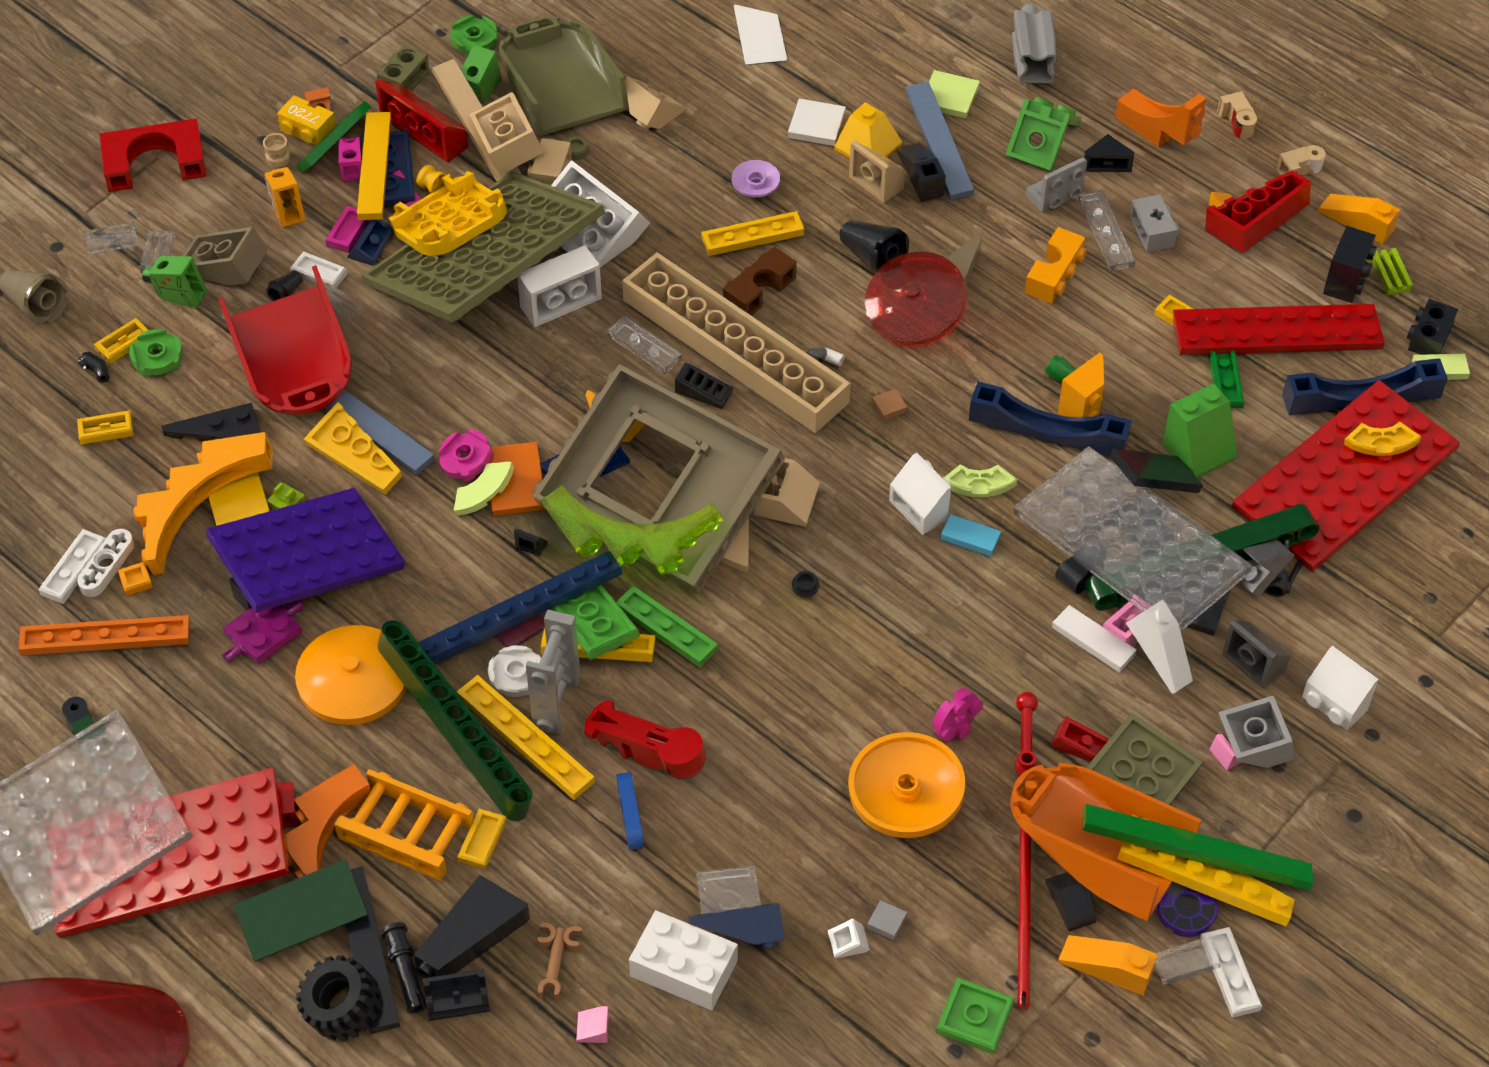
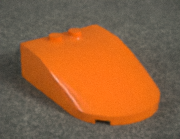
M1058 763V767L1044 768L1043 765H1038L1021 774L1014 784L1010 800L1013 816L1021 828L1051 858L1095 895L1121 910L1148 921L1173 881L1118 860L1117 857L1123 841L1083 831L1082 811L1085 804L1131 816L1135 815L1139 818H1145L1198 833L1202 819L1098 772L1074 764Z

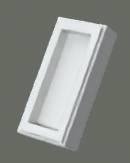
M304 251L290 268L291 271H298L303 279L317 284L312 270V266L316 265L325 288L335 291L347 275V268Z

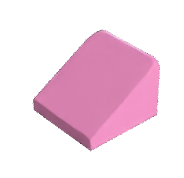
M608 1006L578 1012L576 1042L607 1043Z

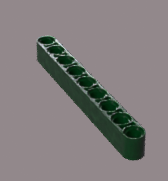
M1296 505L1093 575L1086 580L1084 588L1095 609L1104 611L1128 603L1135 596L1138 598L1139 595H1142V586H1144L1147 593H1150V590L1158 587L1163 589L1252 560L1253 558L1244 551L1247 547L1278 540L1284 545L1286 539L1290 540V547L1316 536L1320 526L1306 505Z
M397 620L386 621L381 627L378 641V650L502 814L511 821L523 820L528 813L533 797L530 787L405 625Z

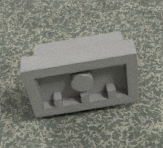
M1082 157L1046 174L1042 181L1027 187L1025 195L1042 213L1057 208L1060 204L1071 199H1076L1083 192L1087 160Z

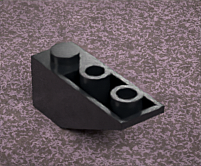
M920 143L896 148L920 201L943 197L946 175L938 159Z

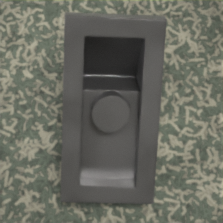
M1278 540L1247 547L1244 551L1254 561L1238 580L1250 592L1259 597L1294 557V554Z

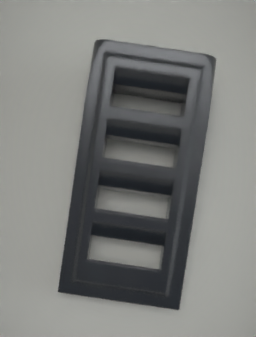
M684 363L675 378L676 393L721 409L733 392L732 386L688 363ZM710 387V390L706 392V388ZM717 390L721 391L718 397L714 396Z

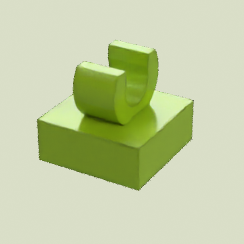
M280 482L274 488L272 496L267 500V504L270 509L275 510L304 502L306 499L305 494Z

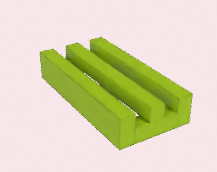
M1392 248L1390 252H1387L1386 249L1381 250L1380 254L1376 251L1372 263L1386 294L1411 292L1413 284L1397 249ZM1381 260H1384L1389 276L1393 279L1396 287H1393Z

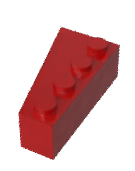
M1290 171L1265 182V186L1255 189L1253 187L1247 190L1245 195L1237 199L1231 197L1224 200V204L1219 207L1210 206L1206 208L1205 231L1239 252L1244 253L1310 204L1311 181L1294 171Z

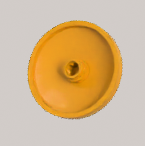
M364 625L343 626L320 635L306 647L298 660L295 680L299 697L312 714L333 724L359 725L384 716L400 702L407 688L378 650L380 629Z
M893 733L874 740L857 755L849 773V796L858 816L874 830L892 837L917 838L940 830L956 816L964 800L965 774L957 756L941 741L920 733Z

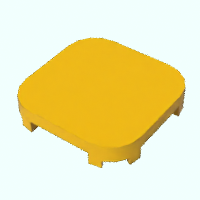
M469 171L464 176L452 178L448 174L441 177L444 183L443 187L409 207L399 202L393 206L395 210L393 216L388 218L394 233L400 240L423 255L438 256L455 250L504 219L507 214V206L501 191L498 188L494 191L477 182L474 173Z

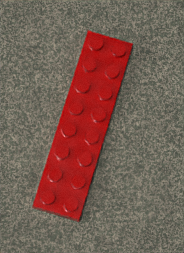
M1375 304L1174 309L1172 313L1179 355H1206L1211 351H1215V354H1230V351L1240 354L1383 349L1385 343Z

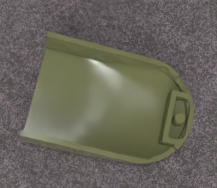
M560 17L536 18L513 27L507 32L508 36L500 41L499 52L501 62L515 96L538 136L566 128H573L582 123L596 121L599 118L629 110L625 77L585 24L574 19L570 22L560 21Z

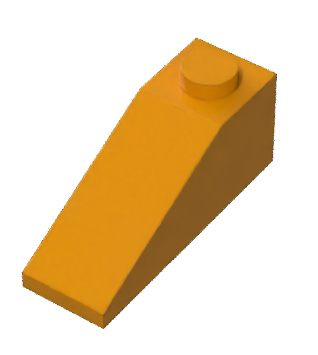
M1330 194L1320 205L1317 212L1345 226L1375 234L1374 241L1383 245L1395 230L1401 209L1379 198Z
M1069 935L1058 963L1144 996L1154 971L1158 954L1130 943Z

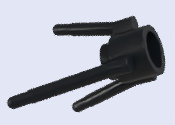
M1286 539L1284 546L1289 549L1290 540ZM1298 560L1289 578L1283 568L1264 590L1266 594L1275 597H1282L1286 593L1289 594L1291 585L1302 567V561Z

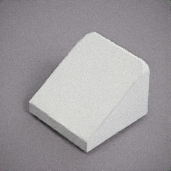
M851 919L828 930L835 958L870 951L864 927L855 919Z

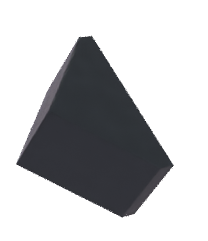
M1107 134L1085 151L1084 158L1087 160L1085 172H1132L1134 151Z
M1068 872L1045 879V883L1068 932L1096 923L1089 889L1079 883Z

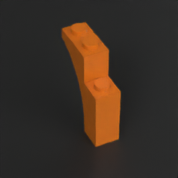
M1132 89L1117 101L1115 118L1157 147L1172 139H1175L1184 146L1190 140H1195L1202 131L1201 124L1205 115L1206 98L1201 94H1197L1187 103L1173 106L1156 102L1137 90Z
M355 764L294 799L297 810L295 814L300 826L284 836L288 866L291 865L294 868L295 872L293 874L296 879L321 869L323 852L329 838L335 831L337 819L340 815L347 817L354 810L362 806L370 793L369 783Z

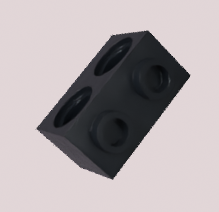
M1428 299L1425 308L1420 307L1415 318V321L1418 322L1417 325L1412 324L1406 339L1411 340L1408 351L1420 355L1441 354L1454 325L1458 309Z

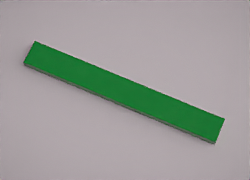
M1085 804L1082 811V830L1309 891L1314 884L1312 863L1090 804Z

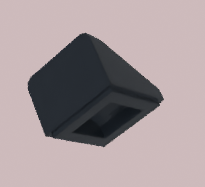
M519 529L514 530L515 546L517 549L536 556L542 554L548 544L547 540Z

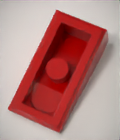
M1066 716L1058 725L1050 746L1091 762L1109 739Z

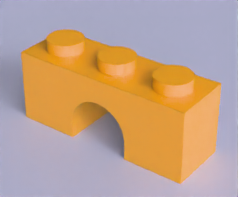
M1058 227L1047 244L1045 260L1051 262V264L1039 260L1035 262L1026 276L1024 293L1050 304L1054 302L1057 295L1061 296L1065 290L1067 279L1073 278L1077 263H1082L1086 256L1087 249L1084 248L1086 237Z

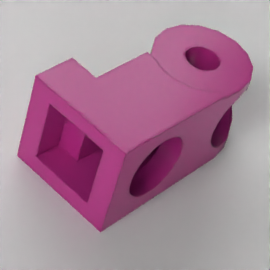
M360 137L352 139L341 138L339 144V167L342 182L360 180L362 164Z

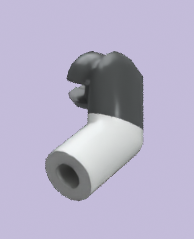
M811 348L807 351V354L817 361L821 359L839 367L845 358L844 354L829 348Z

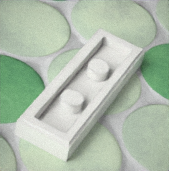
M82 529L38 589L40 595L64 604L77 587L78 576L106 538Z
M1070 605L1052 623L1054 630L1119 673L1136 655L1137 649L1125 643Z
M1230 927L1202 933L1200 936L1201 943L1231 1017L1234 1018L1261 1011L1262 1004Z

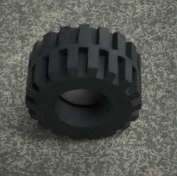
M337 955L336 959H334L332 956L325 958L324 963L316 962L314 964L315 968L312 971L307 970L304 974L306 976L305 981H300L298 985L301 992L296 993V1000L299 1002L297 1008L302 1014L301 1017L323 1037L326 1036L329 1040L335 1041L338 1038L340 1041H347L348 1036H351L353 1039L360 1036L359 1031L362 1029L367 1031L370 1028L368 1023L371 1020L375 1022L378 1016L375 1014V1011L381 1009L382 1003L378 999L382 997V993L378 988L377 980L351 957L346 959L343 955ZM349 987V993L343 1003L333 1009H329L334 995L340 990Z

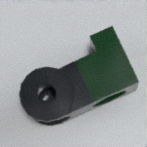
M72 697L64 702L62 711L67 725L84 754L111 741L102 720L92 721L88 705L83 698Z

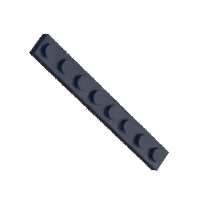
M607 551L418 643L432 662L437 664L622 575L621 566L612 553Z

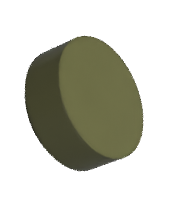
M574 136L566 140V142H571V156L573 160H580L588 155L589 148L586 139Z

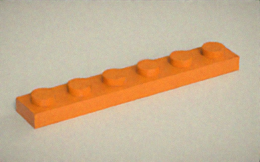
M189 615L20 626L18 650L20 655L24 656L190 644L191 620Z

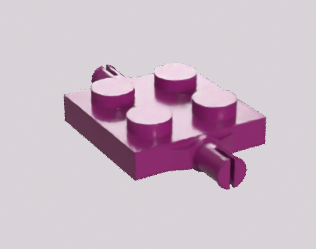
M297 600L286 608L277 606L256 613L251 607L223 627V631L234 643V646L221 654L223 659L229 664L233 659L242 654L250 657L258 665L302 633L301 626L291 618L304 609L301 602Z

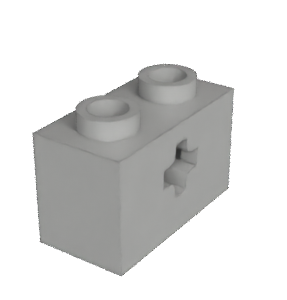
M1161 194L1132 200L1130 219L1145 251L1151 252L1175 247L1176 237L1179 236V226L1176 221H1173L1170 207L1167 203L1165 204Z

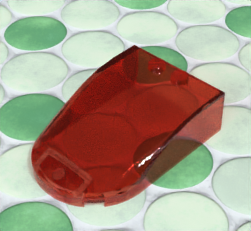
M59 977L0 982V1067H183L190 1047V1030L186 1017L178 1003L171 996L157 988L124 982Z

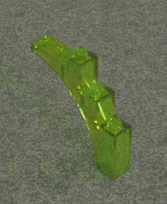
M563 485L540 500L581 559L594 554L600 545L604 543L621 567L634 563L640 557V554L645 552L662 576L666 573H672L680 567L681 562L684 561L680 553L683 548L688 549L693 546L697 538L704 533L714 531L720 522L723 521L718 509L711 503L691 515L674 521L645 525L619 522L589 510L579 503Z

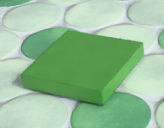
M957 977L937 1025L936 1033L994 1054L1015 998Z

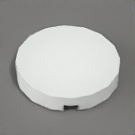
M514 645L503 648L489 662L488 676L492 687L498 693L508 697L529 695L526 663L527 661L540 663L541 657L526 646Z

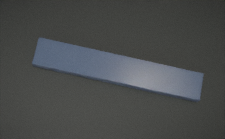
M929 81L906 86V95L930 153L938 159L946 175L945 189L950 201L974 195L973 185Z
M346 390L333 403L324 408L329 412L339 402L347 414L352 416L358 426L371 437L379 449L415 476L435 460L433 453Z

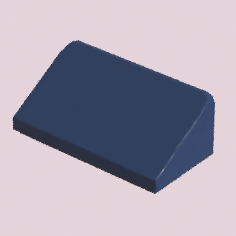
M370 220L347 257L373 266L393 234V228L383 220Z

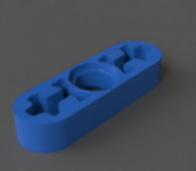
M631 772L616 774L629 850L644 848Z

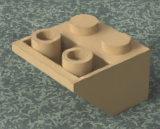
M785 458L754 507V515L806 527L820 482L795 460Z

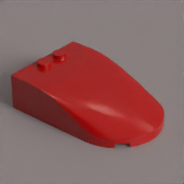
M316 265L312 266L317 282L316 287L230 316L224 299H218L253 394L264 406L281 414L304 415L329 406L343 393L352 373V359L349 348Z

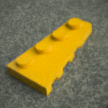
M339 402L333 406L304 438L306 445L384 495L402 477L399 468L375 445L371 437L358 426L352 416L347 414Z

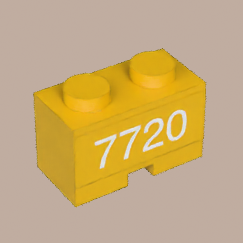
M294 95L277 113L280 131L315 146L336 127L334 112L318 105L316 108L310 106L309 101Z

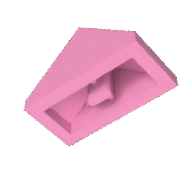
M1135 596L1103 624V628L1130 646L1135 647L1138 641L1126 623L1151 606Z

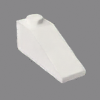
M1164 600L1159 601L1126 623L1172 694L1193 681L1179 623Z

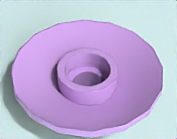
M749 160L741 163L734 169L732 184L742 195L763 197L771 194L778 188L780 173L769 162Z

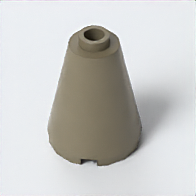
M9 269L0 278V289L33 322L38 324L54 322L67 307L68 301L65 300L66 292L68 293V287L65 281L56 275Z

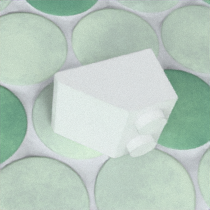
M1331 646L1307 680L1302 698L1310 706L1319 709L1327 715L1333 723L1342 726L1348 731L1368 711L1378 678L1334 646Z

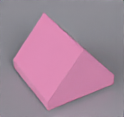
M1218 734L1209 750L1227 771L1241 762H1237L1227 735Z

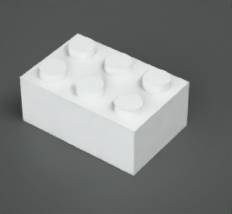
M586 245L528 268L517 278L520 308L534 328L602 299L600 265Z
M655 910L629 958L630 977L713 1010L738 961V944Z

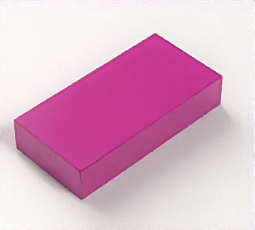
M346 205L325 240L326 246L350 253L369 220H358L357 208Z

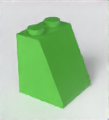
M1214 383L1170 404L1162 443L1172 456H1178L1196 478L1237 458L1230 401Z

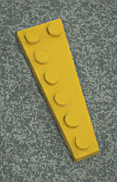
M1122 842L1117 857L1120 861L1285 927L1291 918L1295 899L1247 874Z

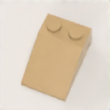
M513 92L469 114L500 175L544 153Z

